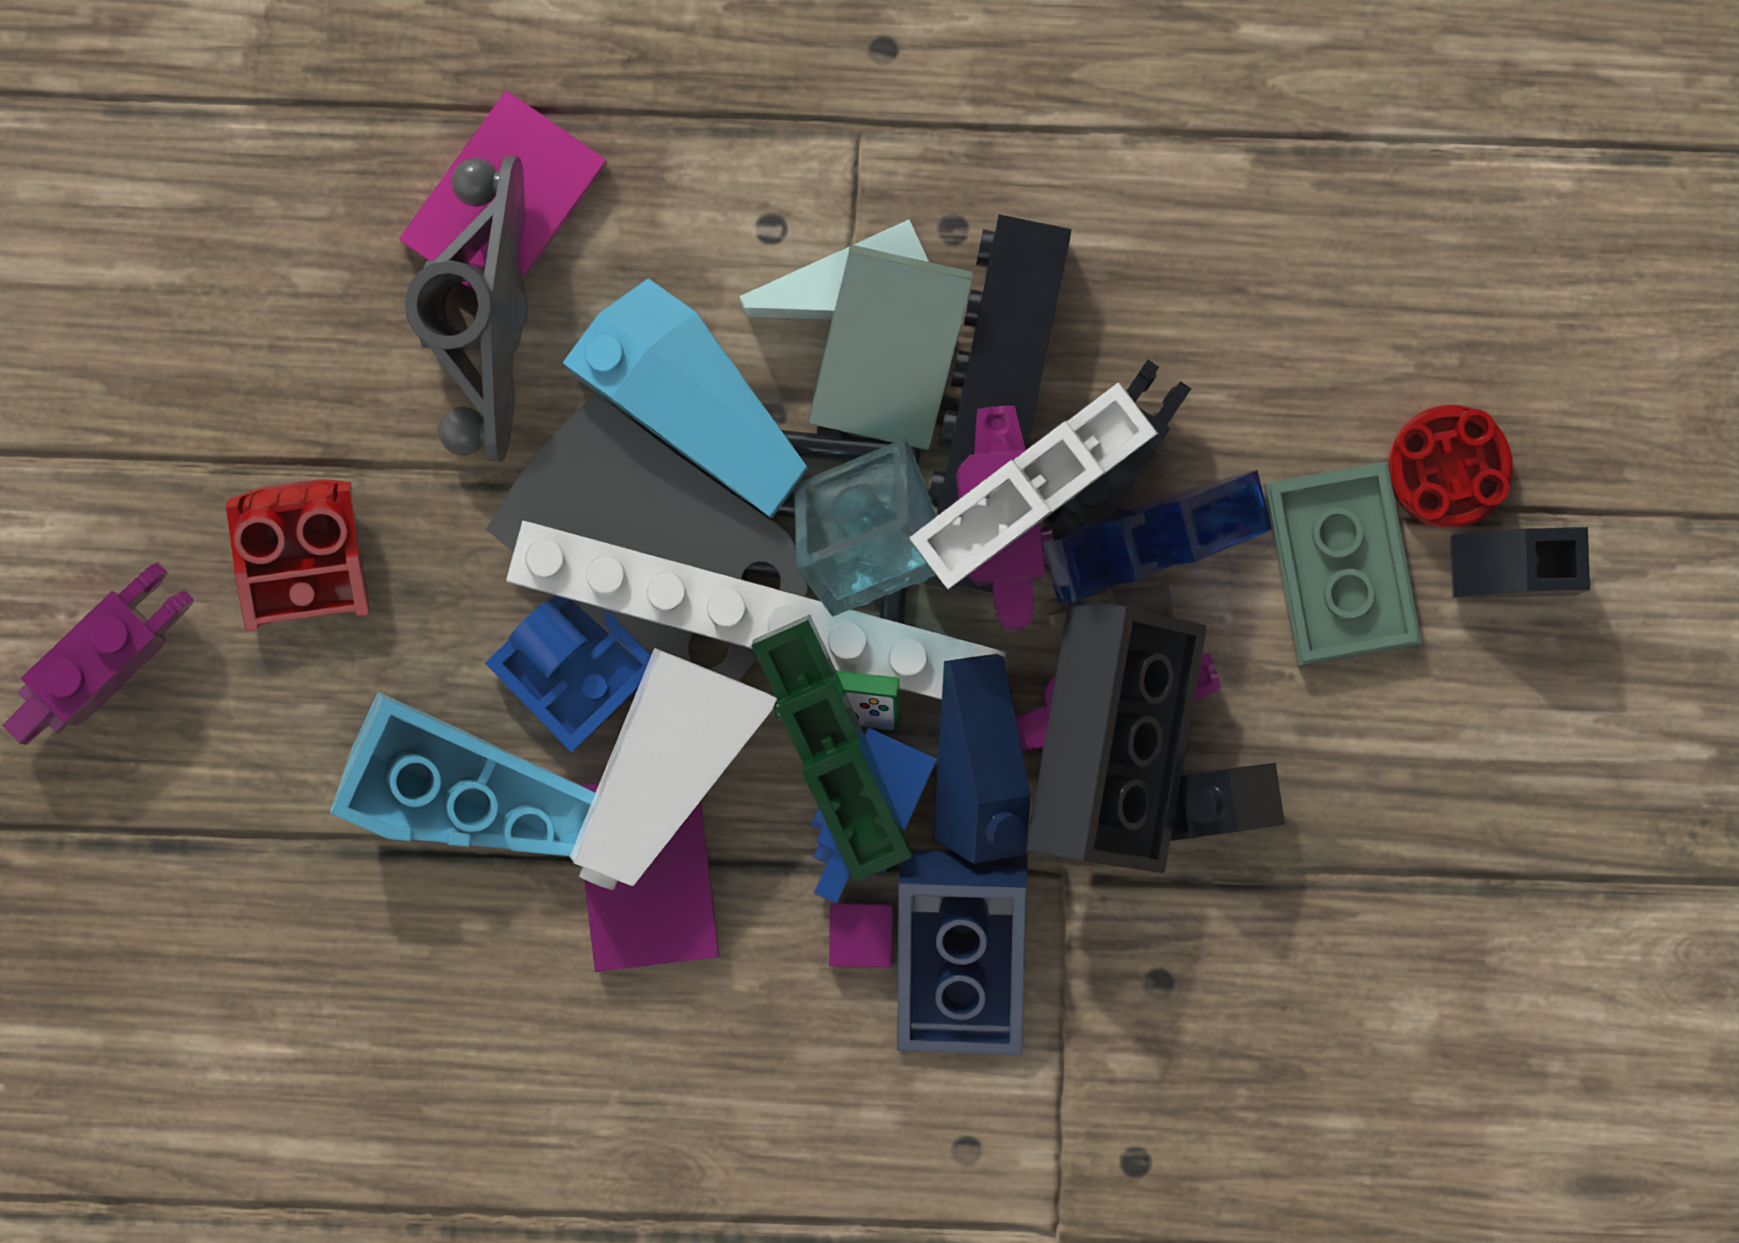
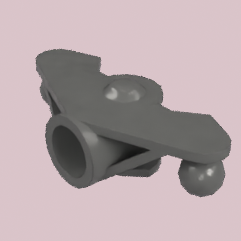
M518 156L504 157L500 171H497L494 165L486 159L478 157L468 158L455 168L451 183L453 192L462 203L472 207L491 203L434 261H426L424 269L420 270L409 284L405 298L407 320L414 333L420 338L421 347L430 348L481 413L480 415L474 409L465 406L455 407L446 412L438 427L441 443L448 451L460 456L471 455L479 450L482 445H485L488 459L500 462L505 459L508 451L515 408L513 356L520 343L528 314L524 279L521 270L518 268L519 246L525 222L523 165ZM489 240L485 266L469 263ZM468 281L477 294L478 310L476 318L470 327L461 332L453 327L447 319L445 302L448 293L454 286ZM481 349L482 377L464 350Z

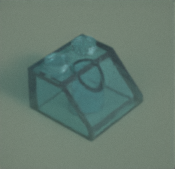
M905 438L800 481L795 487L796 569L832 617L858 606L867 605L873 600L910 585L924 582L928 578L937 575L910 540L913 534L937 516L911 446Z

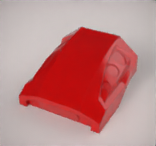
M318 479L261 487L227 500L225 509L231 540L234 576L246 632L258 630L261 625L277 621L356 612V616L369 615V596L356 529L351 482Z

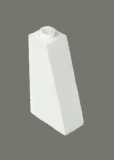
M654 648L570 855L574 864L582 866L579 877L610 890L615 889L617 881L634 886L772 711L777 698L769 693Z

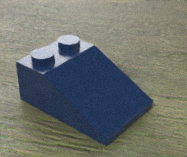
M911 850L913 853L912 858L901 862L899 877L897 1051L1022 1055L1028 854L973 864L954 851Z

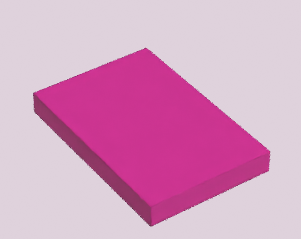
M505 90L402 233L399 240L425 260L434 261L491 203L489 202L479 207H472L462 203L456 197L452 188L451 179L455 168L468 158L478 157L486 159L494 165L497 171H500L504 157L518 156L523 165L525 222L519 246L518 268L521 270L525 280L608 163L605 158ZM489 240L469 263L485 266ZM468 281L459 283L477 295Z

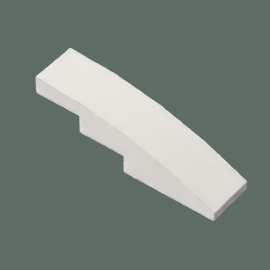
M1118 382L1070 420L1064 421L1016 459L1010 460L913 534L910 540L946 588L950 589L1155 437L1158 432Z

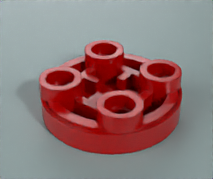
M1462 405L1435 406L1414 416L1395 436L1387 458L1393 494L1398 504L1415 520L1439 529L1464 528L1489 516L1507 497L1513 476L1512 452L1502 430L1487 412Z

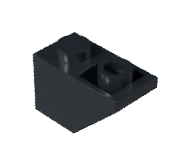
M1588 527L1524 528L1450 536L1452 598L1576 596L1590 590Z
M1276 763L1181 776L1170 841L1285 825Z

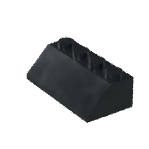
M1069 599L1066 621L1062 632V644L1055 685L1052 691V702L1044 749L1041 755L1036 796L1030 818L1027 851L1165 874L1207 625L1127 606Z

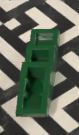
M809 614L753 639L751 646L778 700L776 709L803 763L801 772L854 882L912 858L913 853L889 792L811 615Z

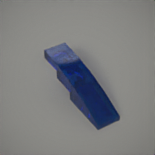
M1254 470L1133 508L1042 543L1058 603L1081 600L1116 584L1137 582L1174 565L1197 562L1272 530L1258 470Z

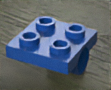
M553 596L528 615L512 632L509 640L485 664L571 753H574L637 692L651 655L608 610L605 609L604 625L611 631L610 633H607L573 601ZM616 639H618L632 654H630L619 642H617Z

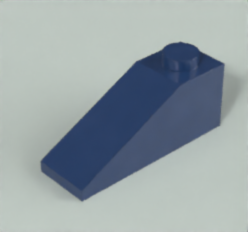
M990 654L944 661L933 839L973 864L1027 855L1031 795L1004 657L999 654Z

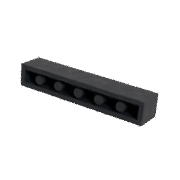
M1000 214L998 215L995 231L983 229L976 266L988 268L983 291L971 289L964 320V326L974 327L975 333L971 352L958 349L951 386L963 388L959 411L946 409L939 446L951 448L946 472L933 471L927 507L938 509L937 516L958 501L956 474L958 473V468L967 457L974 455L977 409L1015 406L1025 449L1027 450L1072 229ZM917 549L914 567L926 569L923 584L946 588ZM967 576L950 588L951 590L993 598L992 585L978 586Z

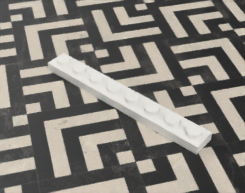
M522 521L506 579L507 583L753 649L751 646L753 639L810 614L836 670L900 678V690L942 701L944 661L990 654H999L1005 657L1006 654L1004 651L527 521Z

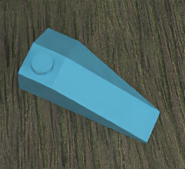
M649 278L601 311L562 362L580 382L771 519L808 470L806 464L697 312Z
M378 692L352 746L330 813L387 839L441 842L457 846L469 847V845L505 848L512 851L570 856L596 792Z

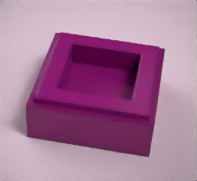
M830 903L829 966L891 967L892 905Z

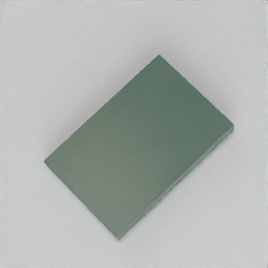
M850 244L809 412L808 424L929 450L973 279L972 272Z
M1388 462L1265 483L1264 491L1297 667L1422 644Z

